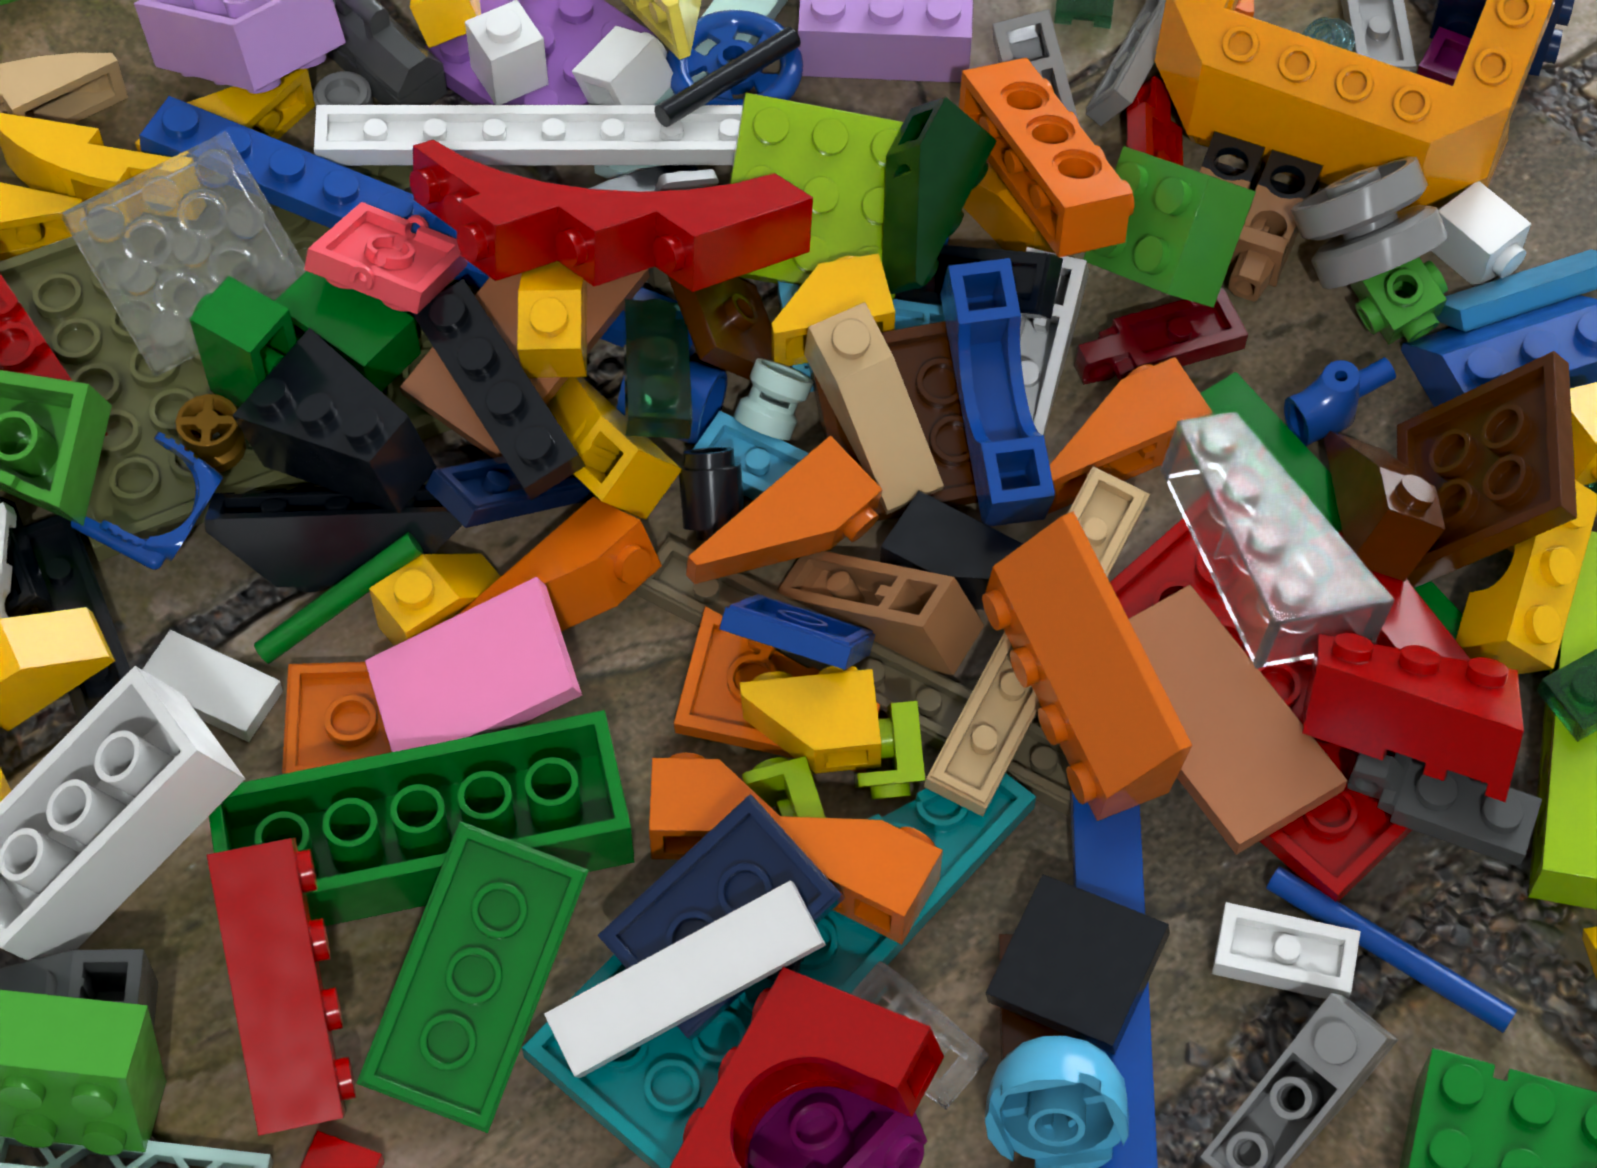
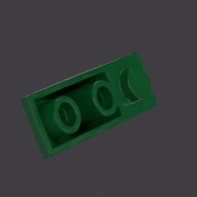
M946 96L911 108L886 155L882 266L891 295L921 288L935 275L939 266L937 257L946 239L960 226L964 217L962 208L971 190L985 177L988 171V163L986 161L997 142L994 137Z

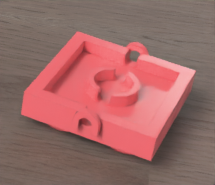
M361 202L308 248L304 270L325 278L328 283L335 287L353 289L379 299L385 306L393 310L409 311L418 314L467 266L468 261L461 256L456 238L430 229L423 217L412 215L408 219H404ZM413 223H417L420 226L416 234L411 232Z

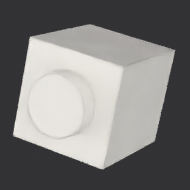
M518 0L465 21L471 68L495 105H502L549 85L544 38Z
M615 26L572 70L589 105H654L671 87L673 71L666 60L667 51L655 36L647 32L640 33L619 26Z
M1480 181L1472 184L1438 210L1448 237L1446 241L1431 251L1472 286L1475 287L1488 283L1497 276L1503 279L1511 275L1523 262L1526 256L1523 246L1531 223Z

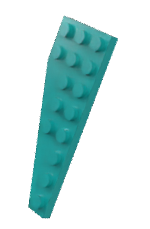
M1005 774L983 817L927 788L918 792L914 801L883 817L879 813L870 817L869 820H883L899 829L904 826L912 827L927 835L936 847L943 850L940 880L902 945L832 910L816 925L826 946L805 956L799 973L858 997L1035 808L1036 796L1008 774ZM613 955L570 999L626 970L625 966ZM764 978L751 985L693 1040L688 1039L676 1026L581 1078L574 1077L548 1021L522 1047L523 1056L651 1168H669L683 1144V1133L690 1116L699 1107H704L718 1083V1071L724 1056L732 1047H738L752 1022L753 1007L758 996L765 988L772 987L775 981Z

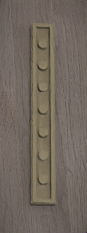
M670 537L667 538L657 552L662 566L636 589L637 596L700 627L705 606L723 616L725 607L756 594L816 612L741 573L694 584L686 576L688 556L695 550ZM874 641L870 656L852 666L858 670L873 669L876 702L880 704L879 719L888 718L887 706L890 703L918 701L921 741L941 751L972 690ZM776 648V651L806 668L813 666L821 671L831 666ZM1033 721L1006 774L1034 794L1037 801L1071 818L1070 785L1066 773L1069 763L1060 744L1051 745L1044 735L1041 725Z

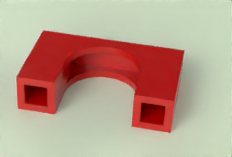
M783 967L772 987L765 988L758 996L753 1007L752 1022L738 1047H732L724 1056L718 1071V1083L704 1107H699L690 1116L684 1129L683 1144L669 1168H748L750 1142L761 1119L782 1099L808 1088L835 1087L844 1089L912 1118L944 1059L943 1052L930 1026Z

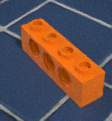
M1028 58L963 70L959 108L997 140L987 159L1056 255L1064 257L1125 243L1128 219L1134 211V196L1129 183L1119 177L1106 160L1101 147L1094 145L1080 127L1076 115L1066 109L1054 93L1050 82L1046 78H1042Z

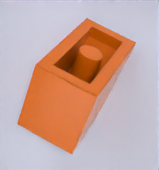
M687 752L677 753L669 758H652L649 817L651 859L679 860L750 794L771 816L780 815L720 759H705L699 754Z

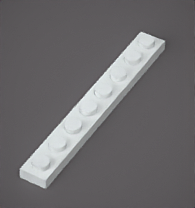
M316 105L314 154L342 166L413 165V145L435 140L461 156L484 165H733L742 105H703L669 127H664L657 120L654 112L657 105Z

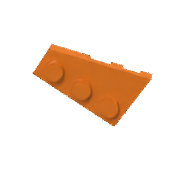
M705 606L673 723L675 733L794 758L743 719L740 682L753 681L756 676L767 672L780 671L789 673L792 677L817 675L820 670L813 666L811 668L804 667L776 651L775 647L719 630L723 616ZM877 703V711H878V719H879V717H880V704ZM867 768L856 769L851 771L866 773Z

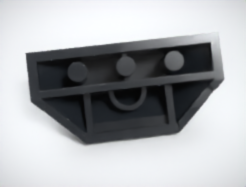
M426 484L422 485L400 513L324 487L294 488L288 491L286 489L255 490L244 494H235V492L214 493L204 519L205 530L209 535L274 586L295 587L302 592H318L336 585L407 532L411 533L423 549V554H435L462 524L425 488Z

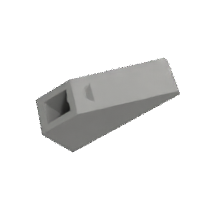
M1331 993L1200 1157L1212 1168H1289L1356 1094L1398 1039L1344 995Z

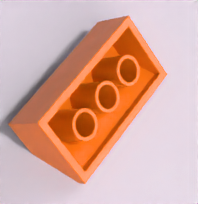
M1074 511L1056 519L992 567L982 601L985 613L992 627L996 631L1003 629L1012 645L1013 650L1010 651V660L1018 681L1024 688L1031 686L1039 700L1041 708L1038 709V718L1044 735L1051 745L1060 744L1070 765L1067 767L1066 773L1074 796L1079 803H1088L1096 820L1099 821L1169 793L1193 745Z

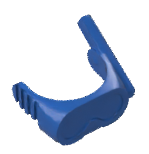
M157 432L154 440L185 462L195 483L194 505L188 519L181 526L159 536L141 539L106 520L99 523L86 517L84 526L71 521L73 529L153 570L159 569L166 559L173 560L223 479V476L199 457L196 459L193 456L194 453L190 450L189 452L186 451L184 445L181 443L180 445L176 444V440L166 438V434Z

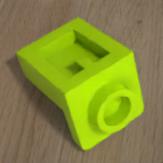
M918 701L890 703L887 706L888 718L878 719L881 737V759L892 758L893 770L854 775L855 787H870L871 799L911 796L910 783L925 781Z
M806 756L791 760L782 757L771 758L759 763L753 770L742 774V781L770 807L776 806L777 814L780 816L826 818Z

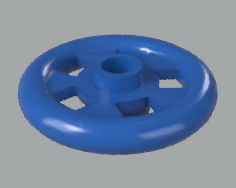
M744 10L718 11L698 18L691 55L679 60L668 50L666 60L673 71L671 78L673 93L676 95L694 84L691 77L703 71L709 75L727 64L728 60L735 59L755 47L746 41L735 40L738 33L760 38L757 43L758 45L783 30L784 27L767 16ZM707 39L717 43L708 52L707 56L695 50ZM797 48L780 58L779 74L762 73V69L705 105H743V99H733L732 95L746 93L753 87H755L757 95L790 100L802 79L803 58L801 51Z

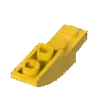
M0 113V146L6 163L11 170L31 189L82 199L87 217L133 228L143 213L196 222L206 208L192 160L104 146L99 128Z

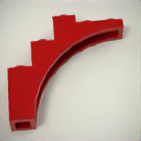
M435 140L413 145V171L410 174L409 182L414 200L457 231V243L461 256L494 281L558 261L594 287L656 267L691 292H695L810 252L813 197L775 173L734 184L690 190L645 192L599 190L547 183L502 172L463 157Z

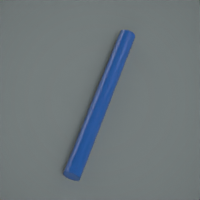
M1281 866L1278 867L1266 887L1267 890L1321 923L1361 931L1359 946L1498 1031L1504 1033L1515 1016L1517 1009L1339 901L1335 902L1322 891Z

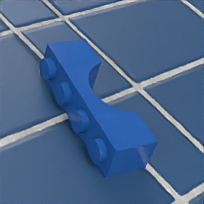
M1006 258L949 265L940 296L982 523L992 527L1044 520L1055 498V491L1044 435H1041L1034 425L1025 392L1020 349L1021 312L1011 260Z

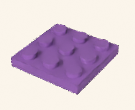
M480 0L481 14L514 0ZM518 0L544 38L549 85L502 105H589L572 70L615 26L640 33L647 32L658 40L659 38L653 32L604 0ZM466 34L428 48L427 45L425 46L427 50L443 63V71L448 88L473 105H495L471 68Z

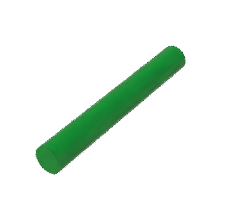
M407 532L255 642V650L267 664L272 663L369 593L370 587L423 554L421 545L411 533Z

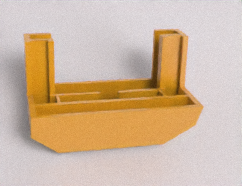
M1166 0L1154 61L1190 141L1209 147L1214 131L1265 147L1262 167L1266 166L1272 149L1323 165L1318 185L1321 188H1326L1346 176L1367 168L1410 156L1417 157L1428 186L1419 199L1405 208L1417 205L1439 208L1446 205L1475 182L1480 181L1488 187L1507 144L1510 118L1553 12L1555 0H1487L1453 86L1234 11L1238 0ZM1283 172V173H1282V174L1288 175V176H1290V177H1293V178H1296V179L1301 180L1298 176H1296V175H1294V174H1292V173H1287V172Z

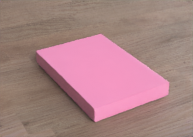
M537 577L365 660L392 752L512 729L582 696L547 587Z

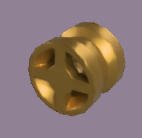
M205 394L196 396L187 401L178 411L175 420L178 436L182 441V445L185 446L184 449L188 452L189 450L193 452V456L196 459L198 457L201 458L218 473L225 472L239 463L246 450L245 436L232 416L237 411V408L230 400L221 395ZM219 432V438L212 440L213 434Z

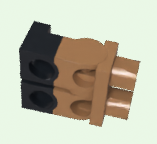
M1214 131L1199 172L1256 191L1227 272L1232 273L1228 289L1235 296L1255 302L1268 285L1276 287L1282 268L1290 255L1299 232L1291 209L1303 199L1317 192L1323 165L1272 149L1259 180L1265 147ZM1227 154L1236 155L1246 163L1247 169L1244 171L1219 163V157ZM1283 172L1292 173L1302 180L1304 187L1301 189L1274 180L1275 175Z

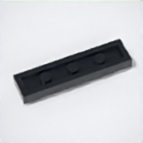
M464 279L438 294L418 314L412 313L531 500L585 467L578 452Z

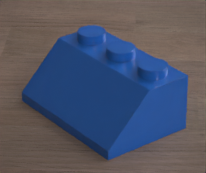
M1578 295L1467 332L1451 327L1423 336L1411 343L1405 342L1402 344L1401 351L1434 407L1552 351H1555L1569 363L1570 388L1597 382V299Z

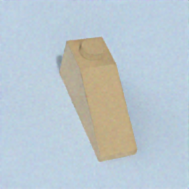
M866 303L859 304L809 326L804 355L862 468L882 488L880 502L886 514L909 505L918 491L932 495L943 490V481L894 356Z

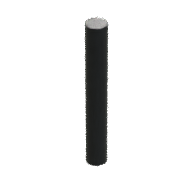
M792 27L784 28L657 105L654 109L657 120L664 127H669L797 49L801 45L798 33Z

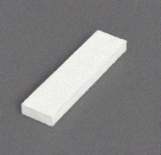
M790 880L544 1013L574 1077L581 1078L776 973L783 967H787L826 946L796 885Z

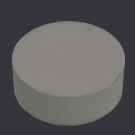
M340 71L329 74L322 78L314 89L315 107L316 105H373L372 92L368 81L354 72Z

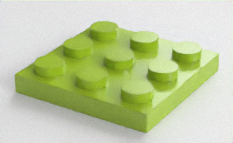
M745 93L729 184L775 173L812 196L813 208L810 252L738 277L778 284V281L799 284L800 288L820 263L835 261L844 256L860 257L878 253L882 263L886 155L904 122ZM895 294L891 295L892 300L895 298Z

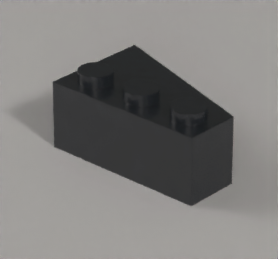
M310 328L232 415L264 467L396 513H400L431 476L433 470L437 468L409 416Z

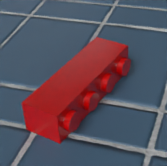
M289 838L207 854L258 1136L344 1118L346 1114L345 1100L355 1099L356 1089L349 1056L337 1059L332 1031L343 1029V1019L336 987L324 989L319 962L330 960L331 957L323 918L311 920L306 893L318 890L311 850L298 851L296 838Z

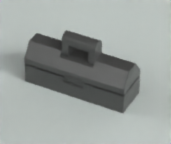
M333 0L346 43L326 54L343 70L354 72L364 77L370 85L372 96L382 105H431L447 94L443 63L391 18L388 11L376 0Z

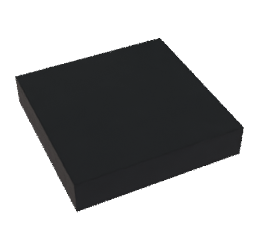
M1042 874L986 991L987 1000L993 1005L1070 1037L1088 1041L1099 1049L1115 1055L1170 935L1169 924Z

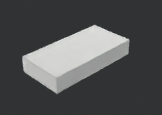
M169 630L142 669L183 694L203 721L247 742H250L283 692L280 680L172 630Z

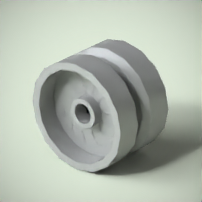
M1410 156L1361 170L1330 184L1293 206L1291 212L1302 238L1317 241L1333 238L1322 245L1311 260L1322 288L1343 287L1374 277L1412 261L1446 241L1448 233L1437 207L1417 205L1405 208L1419 199L1428 186L1417 157Z

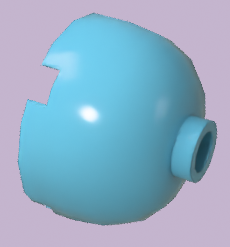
M1042 1036L1023 1042L1000 1062L991 1080L985 1111L988 1139L1002 1156L1013 1162L1014 1151L1024 1157L1035 1159L1034 1168L1101 1167L1112 1159V1148L1120 1141H1122L1124 1146L1129 1135V1109L1124 1078L1108 1055L1088 1041L1068 1036Z

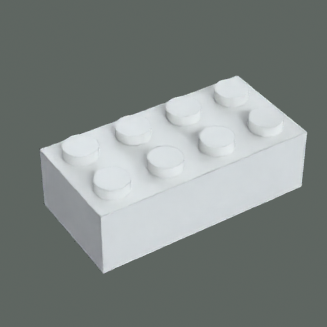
M134 666L0 802V948L27 961L77 950L245 780V777L186 697L137 666Z

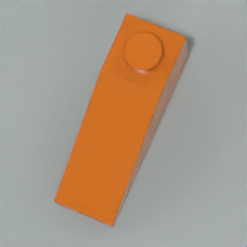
M1176 357L1157 365H1142L1130 372L1126 378L1121 379L1051 462L1050 470L1055 498L1047 514L1074 502L1093 466L1122 481H1126L1206 445L1213 412Z
M830 435L688 556L686 576L694 584L831 550L845 537L854 542L862 537L879 519V515L875 511L878 508L883 490Z
M592 497L459 614L537 577L547 587L562 632L618 606L662 565L640 519Z
M772 816L845 897L833 909L834 911L901 945L903 944L940 880L942 849L936 847L927 835L917 829L907 826L899 829L883 820Z

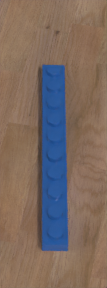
M168 96L139 135L141 151L144 153L192 160L196 174L328 228H332L359 203L363 202L404 219H408L412 215H419L427 221L430 229L457 239V231L414 200L413 194L171 96ZM412 224V233L416 234L417 229L420 228L419 224ZM468 262L467 266L454 279L458 281L464 279L468 285L480 289L489 279V276ZM643 287L640 288L600 338L632 352H636L642 345H648L676 354L678 366L681 367L689 363L696 350L678 302Z

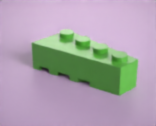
M0 370V490L84 526L112 405L86 383Z

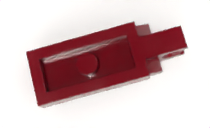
M1222 288L1214 308L1183 299L1113 319L1112 326L1099 332L1097 340L1078 345L1074 367L1083 385L1110 380L1115 375L1121 381L1134 369L1145 364L1157 365L1176 357L1181 366H1186L1245 349L1248 333L1226 291Z

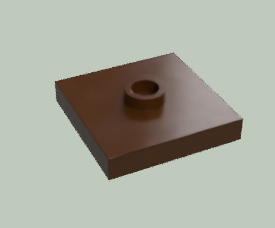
M668 276L700 360L750 381L749 376L756 359L772 361L771 322L755 285L736 277L691 292Z

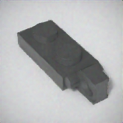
M1361 753L1357 755L1347 789L1379 799L1377 808L1392 815L1391 823L1515 866L1521 865L1527 852L1542 798L1509 787L1505 803L1485 796L1487 783L1449 770L1444 781L1423 775L1425 762L1399 753H1395L1394 757L1386 755L1383 760Z

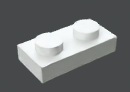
M1226 902L1222 913L1211 974L1327 999L1331 993L1344 995L1349 999L1352 991L1361 931Z

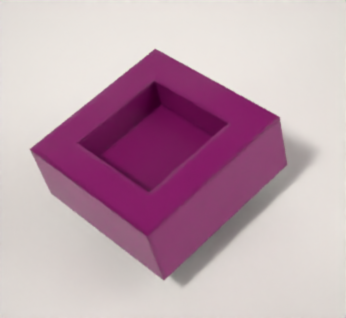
M1439 27L1419 64L1417 74L1453 86L1472 38Z

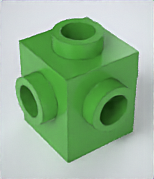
M1420 257L1392 270L1350 285L1360 300L1355 303V308L1361 321L1371 334L1374 335L1380 331L1388 345L1403 336L1408 343H1411L1431 332L1440 324L1436 317L1441 314L1447 301L1444 293L1448 291V287L1441 272L1432 261L1428 260L1423 263Z

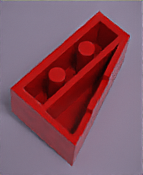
M1341 633L1335 637L1318 635L1303 704V734L1379 760H1383L1386 757L1387 750L1425 762L1423 775L1441 781L1446 779L1448 770L1487 783L1485 796L1506 803L1524 732L1518 670L1507 668L1503 663L1490 658L1476 657L1466 661L1440 656L1436 651L1419 645H1408L1402 649L1377 645L1364 636L1352 633Z

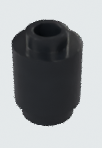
M731 447L699 448L683 452L684 466L680 467L682 470L679 473L683 529L696 530L697 540H708L744 509L741 463L735 462L734 448Z

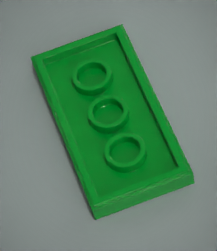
M459 821L356 1084L488 1133L589 870Z

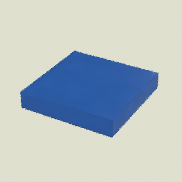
M760 594L725 607L719 630L844 670L870 656L876 635L873 634V630Z

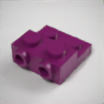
M813 1087L787 1096L764 1115L757 1125L750 1142L748 1168H919L924 1157V1145L928 1141L916 1113L911 1118L844 1089Z

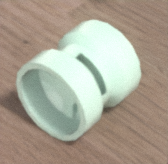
M758 358L749 376L753 384L748 396L740 399L733 417L742 425L761 434L776 439L790 440L798 422L794 415L798 403L808 398L814 382L808 376L795 369L771 360Z

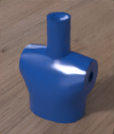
M1383 357L1358 371L1357 367L1351 362L1345 360L1331 362L1308 387L1285 399L1284 416L1288 428L1305 446L1324 439L1329 431L1340 433L1346 430L1355 420L1359 398L1396 379V373L1392 364Z

